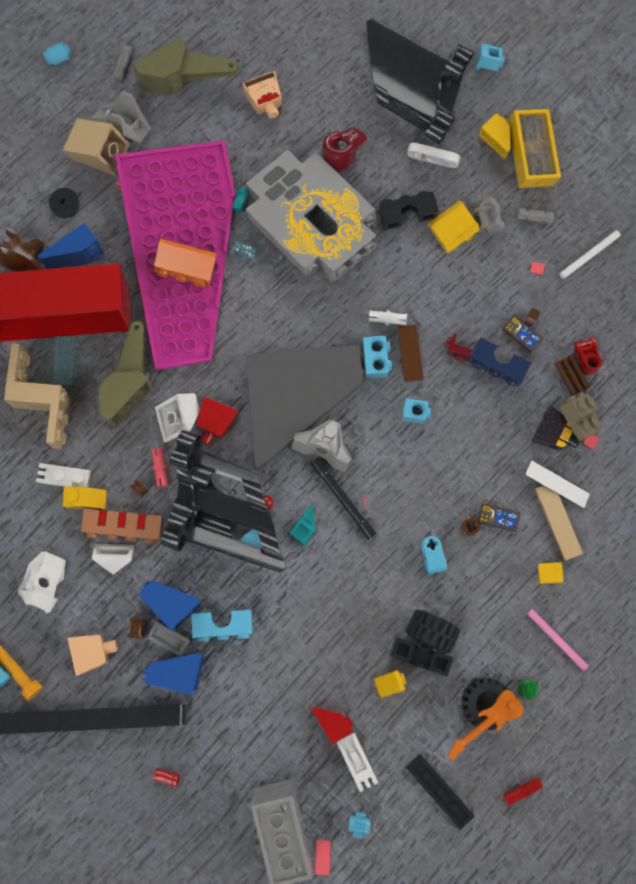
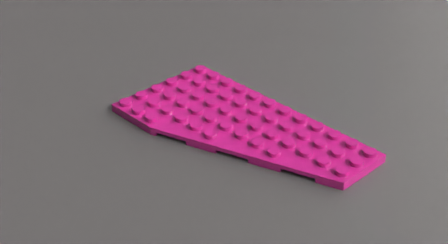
M225 140L115 155L155 371L211 362L233 210L232 206L235 196ZM160 239L216 253L215 267L210 286L198 287L193 282H180L174 277H161L154 272V265Z

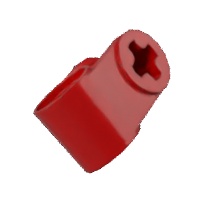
M590 337L586 341H575L573 343L574 352L582 372L586 375L595 374L602 365L596 340L594 337ZM588 362L594 363L595 368L590 367Z

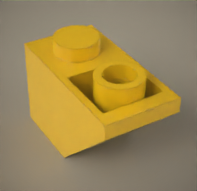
M398 670L373 678L380 698L404 691V685L407 684L403 673H399Z

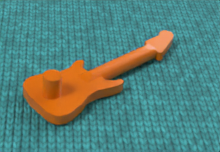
M505 690L498 696L490 708L479 712V717L486 715L487 718L460 740H455L448 753L449 759L455 760L456 756L465 749L468 743L492 724L496 723V730L499 731L507 721L521 717L524 709L517 697L511 691Z

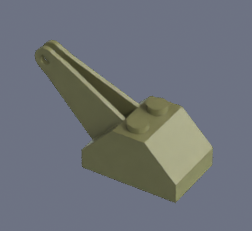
M180 37L133 63L137 81L143 91L167 96L179 92L184 86V82L234 76L238 73V64L235 60L187 51L186 45Z
M139 321L133 322L130 326L116 371L106 375L101 380V385L99 386V413L113 428L153 389L149 378L144 375L145 328Z

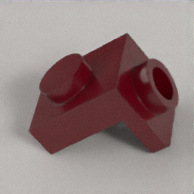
M453 333L452 338L448 337L445 348H448L446 354L453 356L457 361H468L472 349L454 344L457 333Z

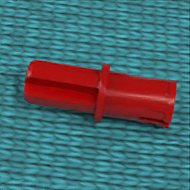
M536 777L522 785L518 784L517 788L503 794L507 805L511 806L523 798L528 799L527 796L543 788L542 782Z

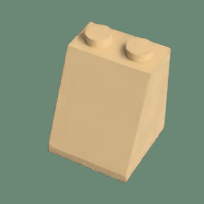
M77 118L63 151L74 161L112 175H117L115 155L127 153L130 143L110 123Z

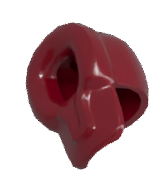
M350 127L342 133L339 131L332 132L323 140L322 158L336 172L345 171L355 162L356 151L367 141V137L361 130L355 127ZM339 141L345 142L348 146L341 150Z

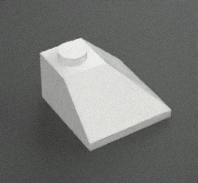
M195 393L177 394L155 407L164 443L177 438L182 429L186 431L192 429L200 412Z

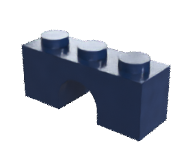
M480 337L468 360L471 366L488 371V374L492 377L504 379L505 383L510 386L516 385L519 387L531 362L514 354L509 363L501 364L494 357L497 345Z

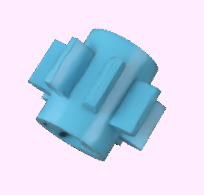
M356 811V816L350 815L348 831L353 832V837L362 839L363 834H369L371 819L366 818V813Z

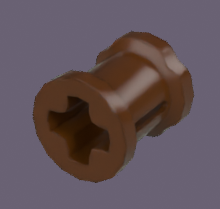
M129 618L131 626L130 634H128L127 638L145 639L143 634L147 619Z

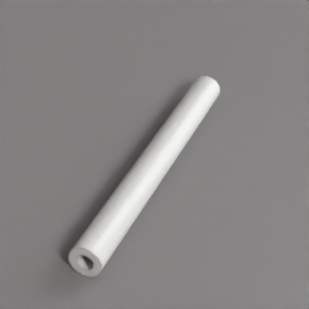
M617 230L560 272L561 278L565 279L619 238L620 233Z

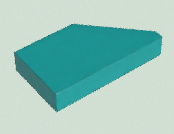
M311 505L289 532V535L302 545H305L316 531L313 507Z

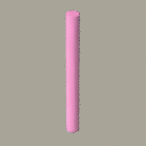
M533 609L527 612V615L583 671L588 668L589 665Z

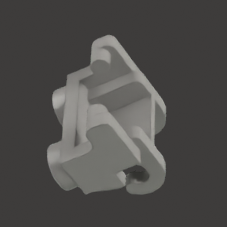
M493 197L481 202L480 207L473 211L475 216H480L482 224L479 226L480 231L478 232L480 233L486 232V230L488 233H496L502 231L505 227V223L501 220L499 213L501 207L497 201H494Z

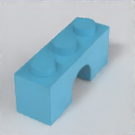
M252 610L231 611V622L224 628H219L214 624L213 613L211 612L191 614L192 638H197L198 642L209 641V637H217V640H229V636L237 635V639H247L249 634H253Z

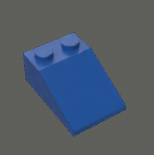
M83 223L39 254L38 258L45 269L67 268L95 262L100 259L103 250L96 237Z

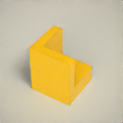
M562 562L538 564L539 580L536 581L537 585L564 582Z

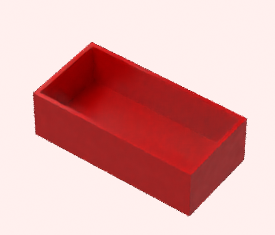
M119 263L0 273V342L129 332L130 326L133 323L131 288Z

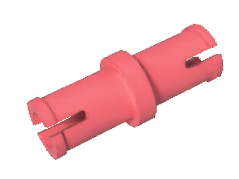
M163 448L151 449L154 464L152 471H155L156 487L169 486L166 473L168 466L165 464Z

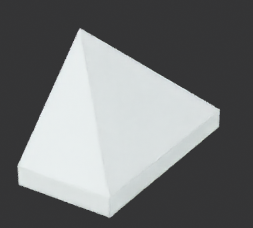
M95 544L92 559L114 575L132 561L134 545Z

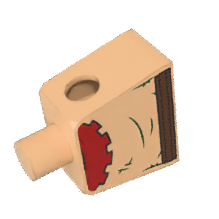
M275 71L242 83L244 95L257 114L267 112L270 119L279 115L277 108L282 105Z

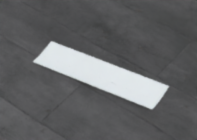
M531 460L526 472L527 476L585 508L589 493Z

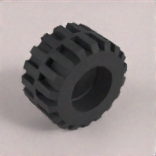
M415 610L405 632L408 636L436 650L451 653L461 631L454 624L423 610Z
M483 678L468 684L469 686L463 691L464 695L461 696V709H463V715L468 719V722L478 726L487 718L484 715L478 716L477 698L483 692H491L498 698L503 691L509 690L502 682ZM496 723L492 724L487 729L495 730V728L497 727Z

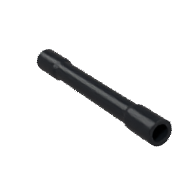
M319 457L310 463L311 467L322 478L355 521L367 540L377 534L376 531L354 506L329 473Z

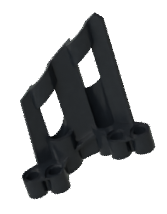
M182 429L177 438V447L173 450L170 457V464L177 467L178 493L168 518V527L162 534L160 544L180 552L185 543L189 541L279 573L286 569L284 558L278 545L274 524L265 503L256 472L200 450L202 436ZM212 473L242 482L248 501L220 492L211 481ZM236 523L257 530L263 549L233 539L230 531L231 524Z

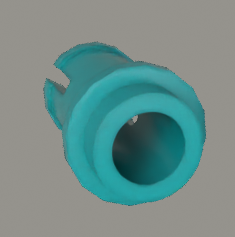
M239 187L236 190L237 195L232 208L234 211L242 213L246 200L250 195L249 190Z

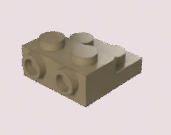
M581 392L576 396H571L564 401L565 405L560 407L561 412L579 441L602 430L598 419L592 414L598 409L594 399L589 394L584 395Z

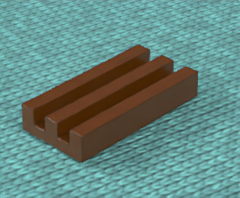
M573 355L554 364L571 396H575L590 388ZM562 364H564L566 370H567L568 373H569V376L571 377L572 381L574 382V384H575V386H576V388H577L576 391H575V389L573 388V386H572V384H571L569 378L567 377V375H566V373H565V371H564V369H563V367H562Z

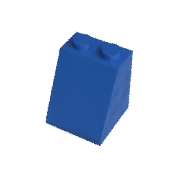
M156 581L144 583L140 587L141 592L138 594L169 629L173 631L178 629L191 614L204 604L198 598Z
M196 653L149 663V666L145 667L143 672L144 684L192 695L196 694L205 654Z

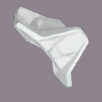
M42 551L29 563L24 580L18 589V595L22 597L26 605L36 606L45 610L46 613L52 610L58 600L54 597L57 584L64 580L66 562L64 559ZM39 579H46L49 584L48 587L40 586Z

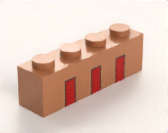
M84 509L81 532L86 534L87 538L98 539L99 535L106 536L105 539L117 540V537L125 538L127 542H137V539H142L144 543L156 544V541H161L164 518L158 515Z

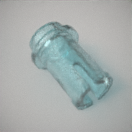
M239 240L235 241L232 251L236 255L239 253L254 259L257 247L244 244Z

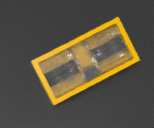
M549 109L514 110L508 119V124L510 125V139L519 188L554 186L561 178Z

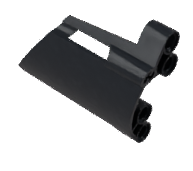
M373 18L366 21L374 89H376L377 103L425 132V134H422L423 138L439 145L444 140L446 131L449 130L455 119V116L452 115L453 107L463 74L474 52L458 44L448 60ZM388 96L416 111L418 120L390 105Z

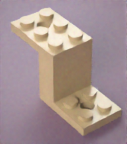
M11 343L4 400L16 409L50 411L46 443L53 449L62 450V445L66 443L64 428L68 425V414L66 412L67 407H70L71 397L68 396L69 394L61 385L27 383L26 367L30 365V356L20 344Z

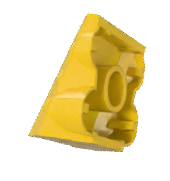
M458 201L427 223L447 253L458 248L464 241L471 240L474 234L480 231L478 223L462 201Z

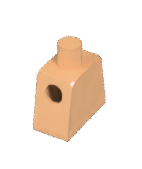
M103 635L67 638L76 676L83 675L109 663L108 654L118 651L116 640L105 642Z

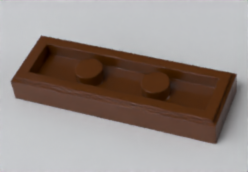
M416 325L397 327L404 383L423 381Z

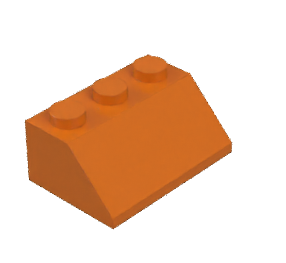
M160 239L154 272L161 277L170 276L180 282L189 281L198 287H209L217 254Z

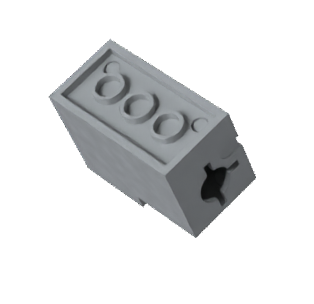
M293 779L253 788L251 808L270 884H292L312 879V859Z

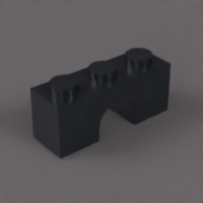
M421 191L417 195H404L396 200L386 199L379 203L378 212L383 230L401 227L403 222L402 213L405 211L414 212L419 222L436 218L439 210L433 191Z
M398 637L394 638L389 657L444 677L448 676L454 658Z

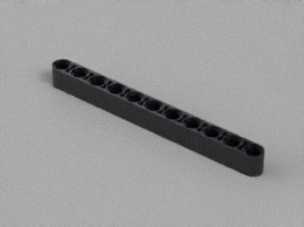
M186 704L0 713V735L186 725Z

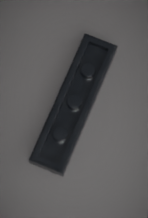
M420 753L406 766V769L460 830L475 817Z

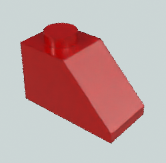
M318 707L311 708L332 745L353 732L351 727L354 725L348 715L344 717L339 712Z

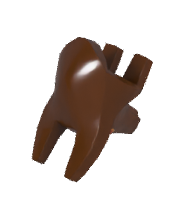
M10 227L7 228L6 235L11 240L5 239L4 245L0 246V265L15 272L30 271L29 268L43 270V267L35 258L43 248V242L39 239H33L23 243L18 233Z

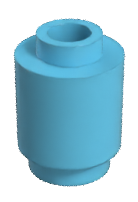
M62 42L46 48L43 55L49 66H55L69 60L71 51L67 44L63 45Z

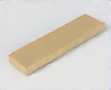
M544 485L535 488L534 490L563 560L565 561L583 554L559 494Z

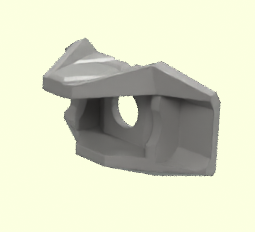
M122 92L114 103L98 107L97 112L89 118L91 121L112 124L118 131L123 133V136L138 143H141L151 130L133 95L127 92Z
M328 420L313 430L295 433L291 449L302 454H315L326 459L333 468L346 473L352 458L343 444L341 425L338 422Z

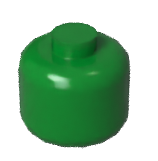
M525 679L518 684L517 690L522 698L530 700L537 696L539 688L535 681Z

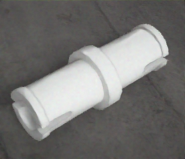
M370 310L369 322L406 326L407 314L391 313L390 310H387V312Z

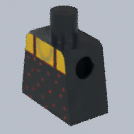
M552 406L546 411L531 440L534 443L557 451L564 449L566 444L576 449L580 443L578 438L572 434L573 430L564 415Z

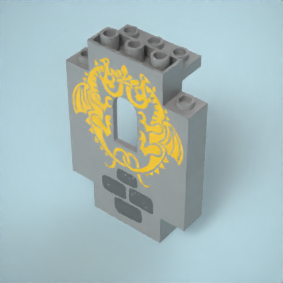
M287 149L246 183L249 194L256 200L246 209L248 218L305 276L314 273L319 265H321L325 269L326 278L332 283L335 279H340L348 271V268H352L359 263L362 257L367 256L377 245L376 235L367 227L376 219L375 209L316 152L301 163ZM318 205L337 224V232L331 236L323 235L305 215Z

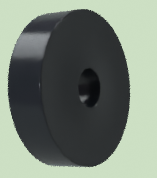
M60 188L51 194L49 206L57 217L70 218L78 212L80 201L73 190ZM67 201L66 205H61L62 202Z

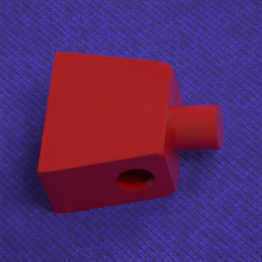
M204 396L196 424L197 429L203 432L201 443L210 446L213 437L222 440L239 415L238 410Z

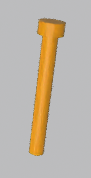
M0 645V664L23 689L21 695L27 701H30L43 689L42 685L37 680L32 682Z

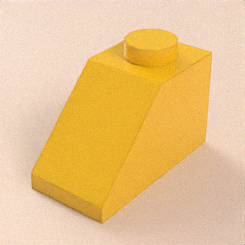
M496 113L481 127L479 136L506 159L511 149L510 125L504 117Z
M64 487L63 507L66 509L106 510L107 490L88 487Z

